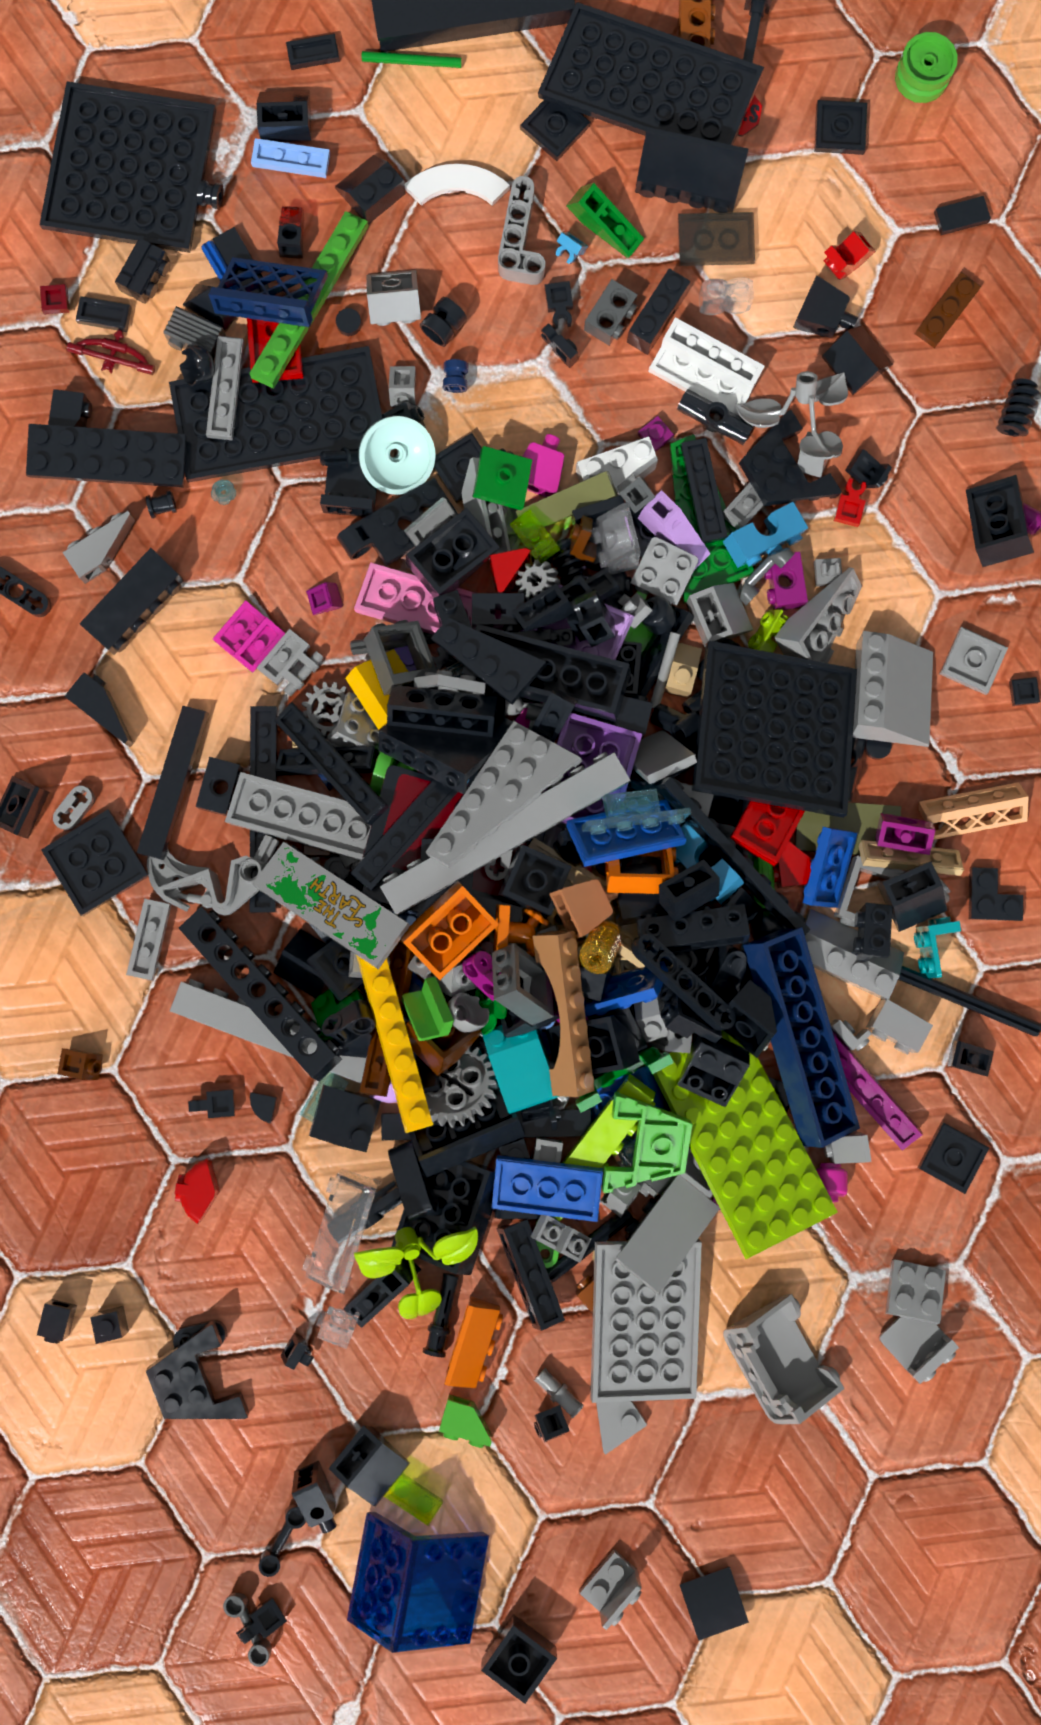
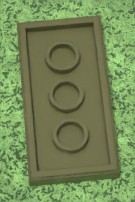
M848 802V813L844 818L805 811L795 829L794 845L801 851L816 852L818 847L817 839L823 827L849 830L858 833L852 855L860 856L858 845L861 840L876 841L875 836L880 813L901 816V806Z

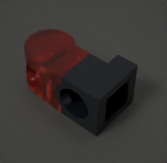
M282 206L277 241L280 257L303 258V207Z

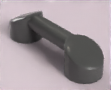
M784 548L768 555L745 580L740 600L747 605L760 592L755 586L756 583L774 564L781 569L795 553L790 548Z
M242 1593L230 1594L223 1604L225 1613L232 1618L239 1617L243 1626L252 1622L248 1615V1598ZM258 1633L251 1639L253 1645L248 1652V1659L252 1665L261 1667L270 1659L272 1647L270 1642Z

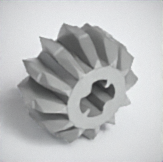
M539 560L534 561L533 567L529 563H525L527 570L525 572L518 571V575L522 579L515 581L516 585L520 588L518 593H524L526 602L554 584H561L560 580L556 578L558 571L555 568H551L548 562L541 564Z

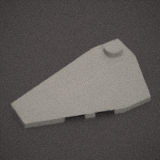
M849 567L786 621L775 636L784 655L823 663L829 662L834 652L831 649L836 636L840 637L843 631L840 626L844 616L851 613L862 587L854 568Z

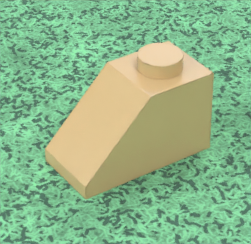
M678 643L664 692L689 698L699 666L701 648Z

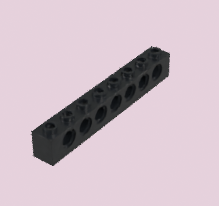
M201 906L179 927V930L310 1077L321 1081L342 1060L337 1054L340 1050L339 1047L330 1038L326 1041L320 1035L322 1032L320 1026L314 1020L308 1021L303 1016L306 1011L298 1002L294 1001L291 1003L286 997L289 992L279 982L274 984L269 978L272 973L262 963L258 966L254 962L253 958L256 956L246 945L241 947L236 942L239 937L229 927L225 929L220 924L223 919L213 909L207 911ZM216 931V937L209 942L208 937L210 933ZM229 949H232V956L229 959L225 960V953ZM249 967V974L245 978H241L242 970ZM265 985L266 991L264 995L258 997V989ZM282 1004V1012L274 1016L275 1007ZM299 1022V1031L291 1035L292 1025ZM316 1041L317 1048L315 1052L308 1054L307 1048L309 1044Z

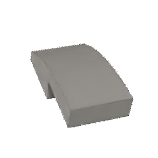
M546 1215L540 1216L530 1236L579 1263L591 1241V1238Z

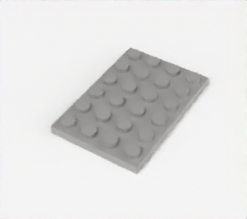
M699 1239L695 1242L658 1294L615 1260L627 1241L595 1242L590 1390L592 1403L696 1399L702 1242Z

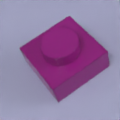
M658 416L638 431V436L641 439L649 436L655 452L674 436Z

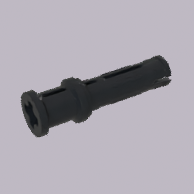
M443 1273L440 1289L442 1300L436 1308L433 1322L428 1325V1330L430 1331L428 1341L422 1351L427 1355L441 1358L446 1356L444 1349L447 1335L451 1334V1327L448 1325L458 1280L460 1279L457 1275Z

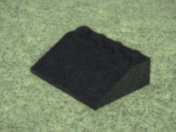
M647 127L635 193H639L646 198H663L670 203H686L693 208H709L721 214L733 213L749 149Z
M478 1077L472 1078L469 1083L476 1082ZM499 1087L492 1090L496 1098H488L491 1108L484 1106L481 1108L484 1116L478 1113L474 1114L475 1122L466 1118L465 1126H462L458 1120L454 1127L451 1128L448 1120L443 1126H440L437 1119L433 1122L432 1126L409 1132L426 1177L525 1136L516 1112L508 1113ZM465 1091V1093L468 1094L469 1096H473V1095H474V1094H472V1093H469V1092H466V1091ZM463 1098L457 1099L453 1105L460 1104Z
M467 1160L428 1177L437 1212L410 1221L405 1210H403L397 1231L405 1227L413 1228L417 1238L422 1237L424 1243L432 1251L439 1239L457 1232L468 1231L473 1227L477 1229L478 1241L474 1252L466 1260L457 1264L445 1265L441 1259L434 1260L422 1247L417 1258L456 1275L472 1274L493 1211L494 1169ZM395 1237L392 1243V1247H396Z

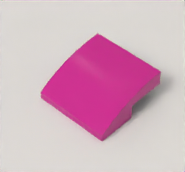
M245 600L212 640L253 673L285 633Z

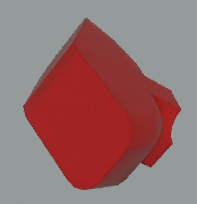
M210 1157L195 1163L186 1174H179L175 1187V1201L181 1202L186 1215L196 1224H199L219 1194V1185Z

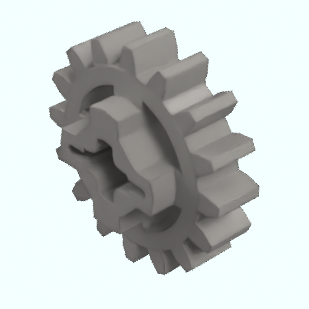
M323 682L322 689H319L316 685L313 686L315 693L312 695L307 692L306 696L309 701L302 702L301 704L307 708V711H303V713L325 737L338 724L347 692L345 686L338 690L337 682H334L332 687H328L327 683ZM326 694H335L339 697L335 699L328 698ZM318 700V709L313 714V706ZM330 705L333 708L334 714L329 715V713H326L325 707ZM330 722L333 723L334 726L327 727L320 725L319 723Z

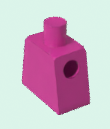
M546 434L542 445L531 442L522 456L532 459L527 490L543 497H549L558 493L565 457L563 453L556 451L560 442L558 437Z

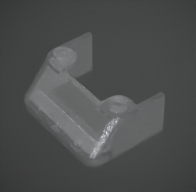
M343 1169L337 1173L336 1178L330 1177L326 1190L327 1193H330V1197L312 1255H306L302 1268L303 1271H306V1278L335 1292L345 1294L352 1279L350 1275L355 1262L354 1252H358L375 1193L380 1187L381 1181Z

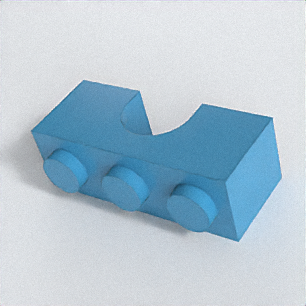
M794 502L773 511L763 521L769 531V536L759 533L752 522L732 532L723 541L737 568L745 564L751 567L762 560L761 556L765 554L770 555L775 551L783 549L781 546L786 543L792 546L803 539L801 534L808 529V526Z
M686 822L681 827L686 837L685 845L676 847V860L673 863L677 865L680 862L688 869L699 862L700 855L708 848V845ZM723 859L711 867L720 878L719 896L714 898L720 904L724 903L744 884L741 877Z

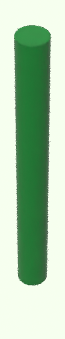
M362 51V62L461 68L462 57Z

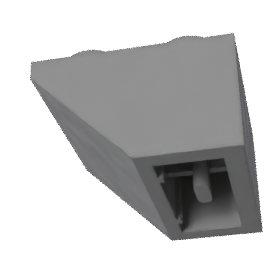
M734 583L712 586L689 595L686 604L690 613L694 616L693 621L704 647H706L708 641L721 643L726 639H733L753 631Z

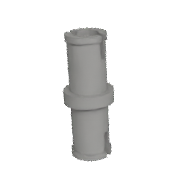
M546 1368L535 1377L534 1381L551 1396L550 1400L553 1403L556 1401L572 1418L580 1412L584 1405L567 1390L568 1386L565 1383L561 1384Z

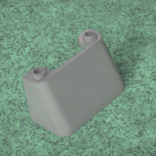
M792 1294L778 1298L734 1323L723 1332L730 1351L767 1417L775 1424H801L844 1390L838 1372L832 1367L820 1366L798 1328L795 1320L801 1316V1306Z

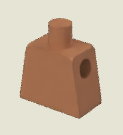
M598 879L549 893L566 931H575L576 938L585 936L611 916L613 909L609 902L618 897V893H607L606 886L602 887Z

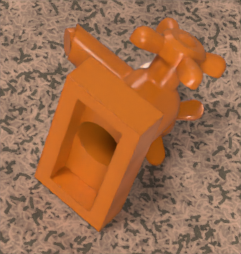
M496 904L495 921L499 925L494 929L493 952L508 946V943H525L528 949L525 952L532 957L535 956L533 935L536 934L535 928L539 923L548 926L549 921L544 919L540 912L526 908L524 913L530 916L527 923L510 922V906Z

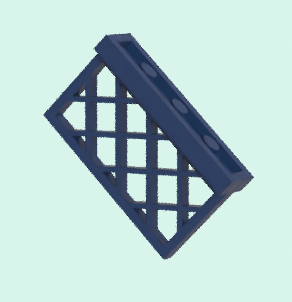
M232 257L218 287L211 288L209 297L215 314L310 327L313 321L311 312L327 280L328 274L327 270ZM237 267L248 269L238 275L234 274ZM264 271L271 272V274L260 279L257 274ZM286 275L295 276L285 282H282L280 279ZM251 277L254 278V282L242 286L240 283ZM310 278L317 279L316 282L306 285L304 282ZM275 280L278 282V285L266 289L264 285ZM300 283L302 288L292 293L289 292L288 288ZM236 284L239 287L236 290L227 289ZM258 288H260V289L262 290L261 293H252V292H251V291H253V290H255V289H258ZM282 291H284V293L286 294L283 297L273 296ZM306 294L309 296L308 300L298 299Z

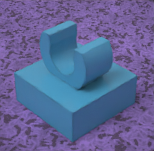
M561 232L557 242L562 246L556 250V256H561L564 250H567L570 256L566 263L571 264L578 255H584L588 245L570 232Z

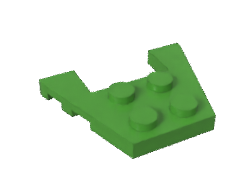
M614 1092L611 1114L613 1119L638 1120L632 1167L604 1166L601 1187L603 1193L613 1192V1189L626 1186V1188L633 1187L638 1182L650 1179L653 1182L684 1174L692 1131L691 1120L622 1093Z

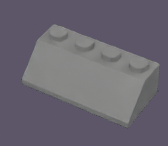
M809 909L805 918V924L811 930L805 935L814 968L880 999H889L900 976L904 952L890 946V956L888 958L872 957L867 962L856 961L857 953L853 952V941L855 937H858V931L815 910Z

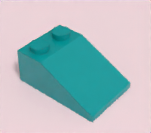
M500 1025L487 1035H483L486 1050L509 1114L560 1097L552 1096L549 1072L551 1066L540 1029L507 1038L504 1036L502 1025Z

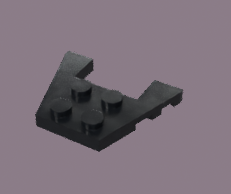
M789 410L780 419V422L773 426L739 462L764 506L795 503L797 500L806 499L815 501L823 497H830L832 499L839 497L842 493L831 473L808 483L783 441L799 434L803 429L792 410Z
M215 1321L206 1324L198 1333H194L180 1346L173 1348L148 1366L146 1374L164 1419L248 1418L249 1411L242 1392L215 1400L200 1362L199 1353L221 1347L222 1339Z

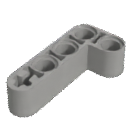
M519 176L513 181L498 255V272L505 280L537 285L545 277V259L539 253L525 251L534 203V183L527 176ZM522 191H525L524 201L520 200ZM515 214H521L524 217L521 219H516L513 216ZM510 238H518L520 241L511 243L508 240ZM511 261L515 265L513 267H506L503 264ZM531 266H537L540 268V270L532 272L528 268Z

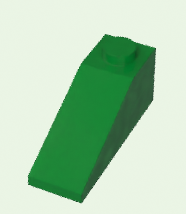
M595 183L580 187L566 205L584 226L626 258H630L644 240V237Z

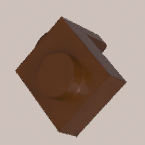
M583 515L579 524L575 523L570 533V554L580 560L594 562L597 545L588 541L592 534V518Z

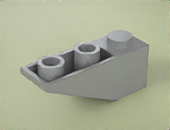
M128 511L114 515L110 520L111 522L103 527L98 526L89 532V536L81 541L76 540L68 545L67 550L62 552L78 577L85 584L105 572L110 566L135 523L134 518Z

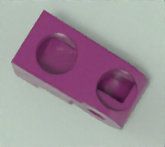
M480 951L466 957L462 963L464 974L488 998L494 1001L491 955L485 951Z

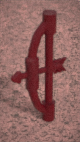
M122 330L114 333L115 340L105 337L103 339L87 338L77 343L68 342L67 352L81 356L85 354L105 360L101 371L107 369L112 374L115 363L135 368L138 372L153 375L155 372V365L149 364L142 353L130 347L127 343L120 342V338H124ZM102 345L103 348L110 349L111 352L109 355L87 349L85 346ZM116 351L124 354L129 353L140 361L137 363L115 356Z

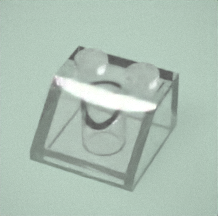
M626 502L596 518V528H592L595 544L600 543L602 551L598 553L601 568L606 567L610 574L638 568L641 551L629 504Z

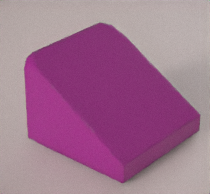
M325 582L306 591L313 615L343 607L336 583Z

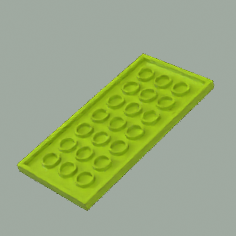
M722 1030V1038L743 1047ZM749 1052L750 1066L727 1106L723 1107L678 1086L677 1083L688 1053H669L674 1063L654 1073L653 1076L671 1112L691 1120L692 1131L689 1148L745 1259L838 1213L758 1058Z

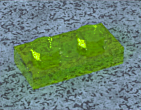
M531 509L510 523L512 530L524 546L531 550V555L535 560H539L542 563L560 550L557 543Z
M404 1473L401 1474L384 1496L427 1526H429L443 1504L441 1498Z

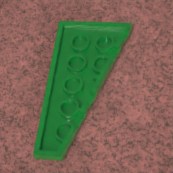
M692 434L671 443L670 456L675 504L682 510L700 537L680 447L682 442L696 440L695 435ZM718 489L721 508L723 512L726 509V505ZM724 519L727 535L729 536L732 532L736 531V528ZM724 540L705 543L704 545L710 552V555L693 571L683 592V603L687 602L689 595L709 587L734 583L749 577L754 572L753 566L748 567L745 564L737 568L723 543Z

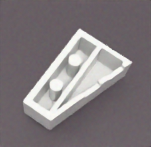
M648 436L578 461L576 464V474L579 482H582L600 473L609 471L619 496L617 486L633 474L636 478L640 476L644 479L656 469L658 459Z

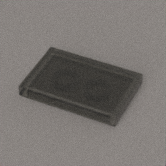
M754 213L678 214L679 266L754 264Z

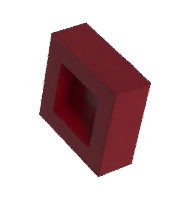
M66 284L40 286L41 309L44 315L69 313L68 288Z

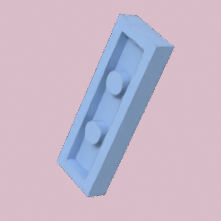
M255 138L251 164L252 167L327 178L330 150Z

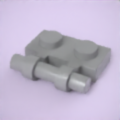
M289 629L258 665L257 669L277 686L285 678L289 684L283 691L292 696L297 689L300 691L304 686L303 682L311 672H316L319 668L318 664L324 657L317 651L311 658L306 656L305 653L310 648V645ZM300 661L304 666L294 676L290 671Z

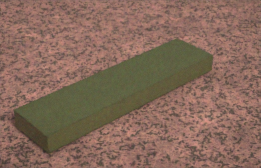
M605 471L528 505L522 510H517L516 514L524 535H529L572 516V510L616 497L618 494L609 471Z

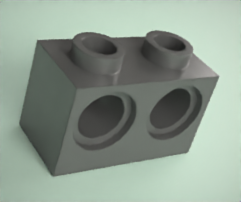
M611 279L586 318L584 331L610 346L614 339L618 340L625 329L623 324L626 319L629 318L631 320L638 309V305H636L638 294ZM621 300L626 305L618 307L613 302ZM603 321H609L612 324V326L609 328H605L601 326L600 323Z

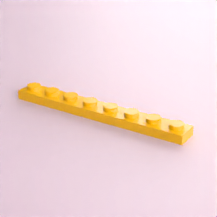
M356 955L405 1133L432 1126L433 1122L387 958L378 970Z

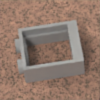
M853 857L834 916L841 918L840 923L855 927V913L849 912L847 909L859 871L886 880L905 871L862 866L861 857Z

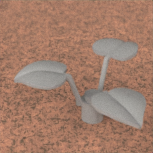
M813 372L799 373L796 379V388H791L790 395L782 409L777 401L766 398L742 404L736 403V410L746 423L759 428L775 426L780 422L779 416L786 413L791 401L796 396L799 403L809 404L811 432L813 435L806 436L801 440L799 446L801 452L809 458L821 460L837 458L842 454L843 444L839 436L830 431L817 433L814 402L819 401L826 406L843 403L848 397L844 372L818 380L817 375Z

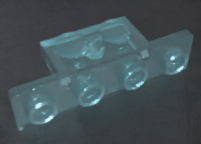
M657 788L608 794L603 796L606 818L586 821L581 827L582 832L590 831L591 835L607 832L606 829L616 828L617 831H626L632 829L633 825L642 824L643 828L658 826L659 822L668 821L669 825L685 822L684 819L691 814V808L661 811Z

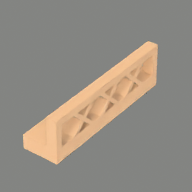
M1017 782L920 801L919 811L924 821L933 823L943 821L946 823L940 830H935L933 839L935 840L1027 822L1028 795L1020 783ZM1020 806V814L1007 815L1012 808ZM986 813H996L990 820L983 821L981 819ZM963 817L971 818L965 825L959 826L956 824Z

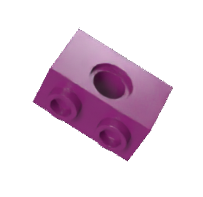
M794 552L795 554L781 569L774 564L764 575L765 580L769 579L770 589H767V600L769 605H773V610L802 608L808 602L800 552ZM778 578H787L790 581V586H781Z
M880 813L875 839L877 846L930 855L935 827L933 822Z

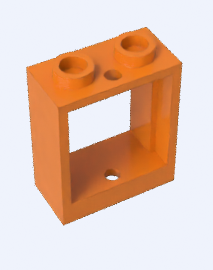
M676 847L636 855L661 857L662 874L620 873L619 859L604 862L607 893L659 894V885L678 874V867L673 865V862L676 860Z

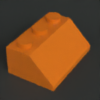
M457 881L410 925L401 940L441 980L499 924Z
M470 1296L446 1371L444 1385L476 1388L478 1381L483 1382L487 1366L483 1365L486 1355L491 1356L495 1345V1340L491 1339L494 1329H500L503 1314L499 1313V1305Z

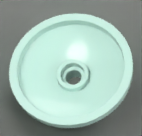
M390 416L374 423L364 434L359 447V463L366 479L378 490L394 495L406 494L424 484L429 478L435 464V447L428 431L417 421L404 416ZM392 449L398 450V455L396 457L390 456V451Z

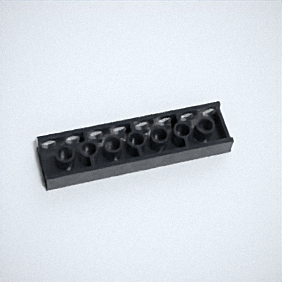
M371 0L381 52L567 24L575 7V0Z

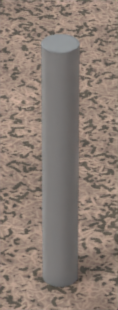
M670 632L650 702L653 703L652 708L662 701L681 635L679 633Z

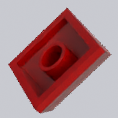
M523 548L490 555L491 572L496 593L512 592L516 586L515 581L521 578L518 575V571L525 572V563L530 564L531 550Z

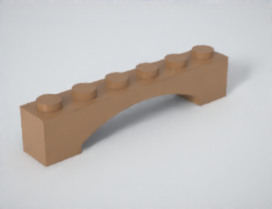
M549 931L533 935L536 963H541L549 977L555 993L560 1018L559 1053L555 1067L549 1069L552 1096L580 1097L594 1091V1077L592 1075L591 1052L588 1042L575 931Z

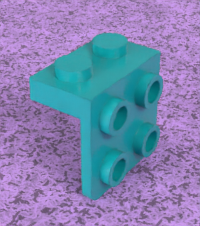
M950 917L928 920L929 925L916 927L914 943L916 948L920 949L921 958L918 959L920 973L928 978L942 977L935 935L961 931L960 921L951 922Z

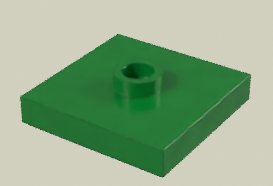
M483 446L480 452L472 497L522 510L525 504L532 459Z

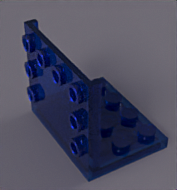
M367 1512L347 1621L392 1653L470 1644L489 1535L484 1532L414 1536L377 1512Z

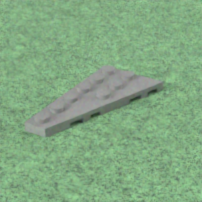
M513 721L427 849L426 854L446 867L451 868L475 849L476 844L486 836H491L496 832L497 827L507 819H512L542 795L541 792L553 782L556 783L563 778L564 773L573 766L579 765L582 762L581 757Z

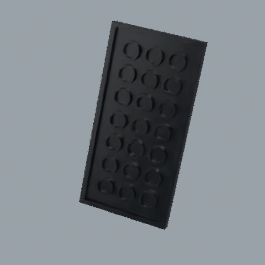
M577 2L540 86L538 97L644 136L647 127L733 145L763 76L764 67Z
M369 346L302 358L303 379L280 380L274 389L260 382L252 383L250 367L241 369L233 440L207 438L206 436L213 376L209 381L195 387L188 385L184 379L169 382L178 434H186L187 437L185 477L187 482L320 459L322 451H340L343 447L352 450L359 449L366 431L374 423L383 419Z

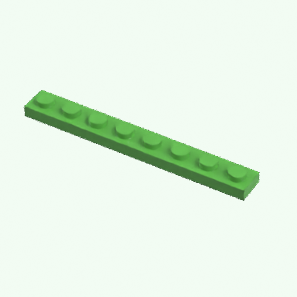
M345 211L312 267L313 269L327 270L328 274L327 280L311 312L313 321L369 227L367 220ZM310 278L304 282L306 285L316 282L317 279ZM306 294L298 299L308 300L309 296ZM279 323L250 371L251 378L274 389L310 327Z

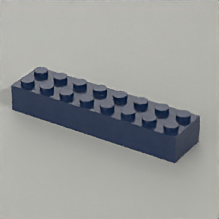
M803 928L780 929L744 944L743 948L753 982L762 987L772 1000L777 1033L771 1039V1044L798 1136L803 1146L822 1148L860 1129Z

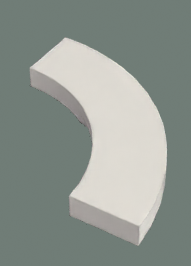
M467 164L436 166L417 174L404 184L405 190L421 206L430 199L452 190H461L476 195L493 206L510 190V185L501 177L486 169Z

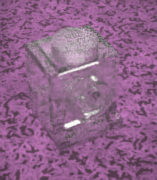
M329 1306L327 1312L322 1310L316 1326L320 1327L317 1338L347 1349L360 1313L355 1312L354 1315H351L342 1309H336Z

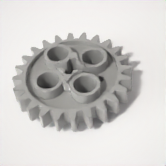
M470 1046L461 1058L453 1064L457 1065L454 1070L448 1071L447 1069L441 1073L447 1079L439 1076V1084L442 1088L438 1092L425 1093L432 1122L438 1119L440 1126H443L448 1120L449 1125L453 1128L456 1121L459 1120L461 1125L465 1126L466 1118L475 1122L474 1114L478 1113L484 1116L481 1109L483 1106L491 1108L488 1098H496L492 1090L497 1089L499 1086L494 1081L496 1076L487 1054L482 1055L478 1047L473 1051ZM478 1077L476 1082L469 1083L472 1078ZM465 1091H466V1092H469V1093H472V1094H474V1095H473V1096H469L468 1094L465 1093ZM463 1098L460 1104L453 1105L457 1099Z

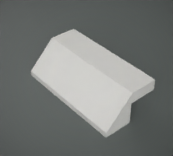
M675 317L663 338L661 348L649 367L648 372L685 392L687 389H690L712 402H721L726 405L729 411L739 416L736 410V403L742 404L747 402L765 366Z

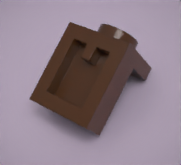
M62 1048L57 1074L81 1080H98L102 1069L103 1055Z

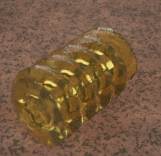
M603 921L588 934L580 950L579 957L581 964L589 972L603 974L611 968L622 943L618 925L610 921Z

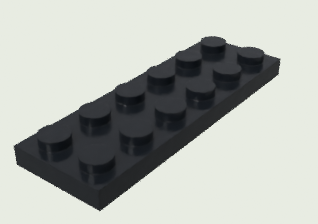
M29 424L26 476L30 478L184 488L187 437L186 434Z

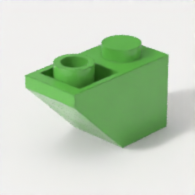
M449 1394L439 1432H442L444 1437L451 1440H458L459 1438L469 1440L468 1443L478 1448H484V1445L490 1447L492 1434L475 1402Z

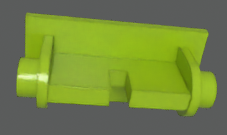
M782 609L769 610L762 616L760 620L761 625L756 634L750 638L748 648L774 652L778 644L772 641L771 638L772 636L775 638L789 619V617L782 614Z

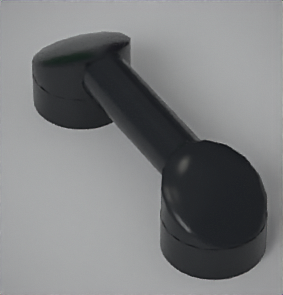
M297 1504L290 1505L286 1509V1521L272 1547L266 1549L260 1556L259 1571L263 1576L272 1577L278 1573L280 1569L279 1554L292 1530L301 1528L306 1523Z

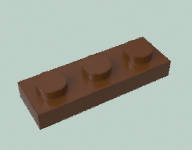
M961 272L916 330L915 335L935 349L980 290L981 286Z

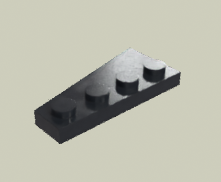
M449 617L431 637L436 644L512 705L547 665L545 661Z

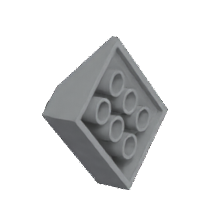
M863 631L856 644L855 669H857L853 738L928 747L930 742L933 652L890 634Z

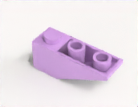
M662 490L643 508L638 519L656 537L697 556L698 563L695 569L710 555V552L682 510Z

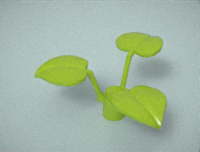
M405 1227L395 1233L396 1247L354 1252V1257L361 1273L367 1278L386 1276L395 1270L396 1265L401 1264L403 1257L408 1260L416 1293L403 1296L399 1301L398 1310L403 1318L414 1319L434 1311L442 1300L439 1291L435 1289H427L421 1292L413 1259L419 1256L421 1247L434 1260L441 1259L445 1265L460 1263L466 1260L476 1248L478 1241L476 1227L439 1239L435 1243L433 1251L424 1243L422 1237L417 1238L413 1228Z

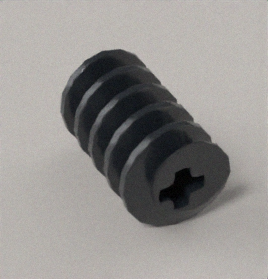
M1018 378L1012 381V388L1008 392L1005 407L1001 412L1002 416L999 418L998 426L996 427L1000 433L1013 437L1028 435L1029 431L1025 427L1032 425V421L1029 418L1035 416V411L1032 409L1038 407L1039 403L1036 400L1041 398V392L1037 390L1038 385L1034 381Z
M565 538L550 545L549 548L552 549L549 551V555L555 558L552 562L554 567H559L557 569V576L562 577L560 579L562 586H565L579 576H582L584 580L592 576L584 575L583 573L589 567L587 565L580 566L579 563L583 560L570 554L571 538Z

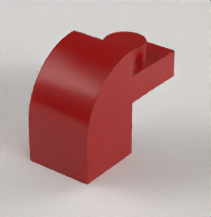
M853 231L839 246L831 245L824 252L827 258L823 261L835 276L841 280L858 269L876 250L861 232Z

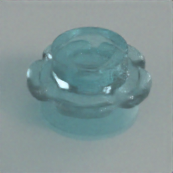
M228 480L215 482L211 491L212 499L218 501L221 505L229 504L230 500H234L236 497L233 483Z

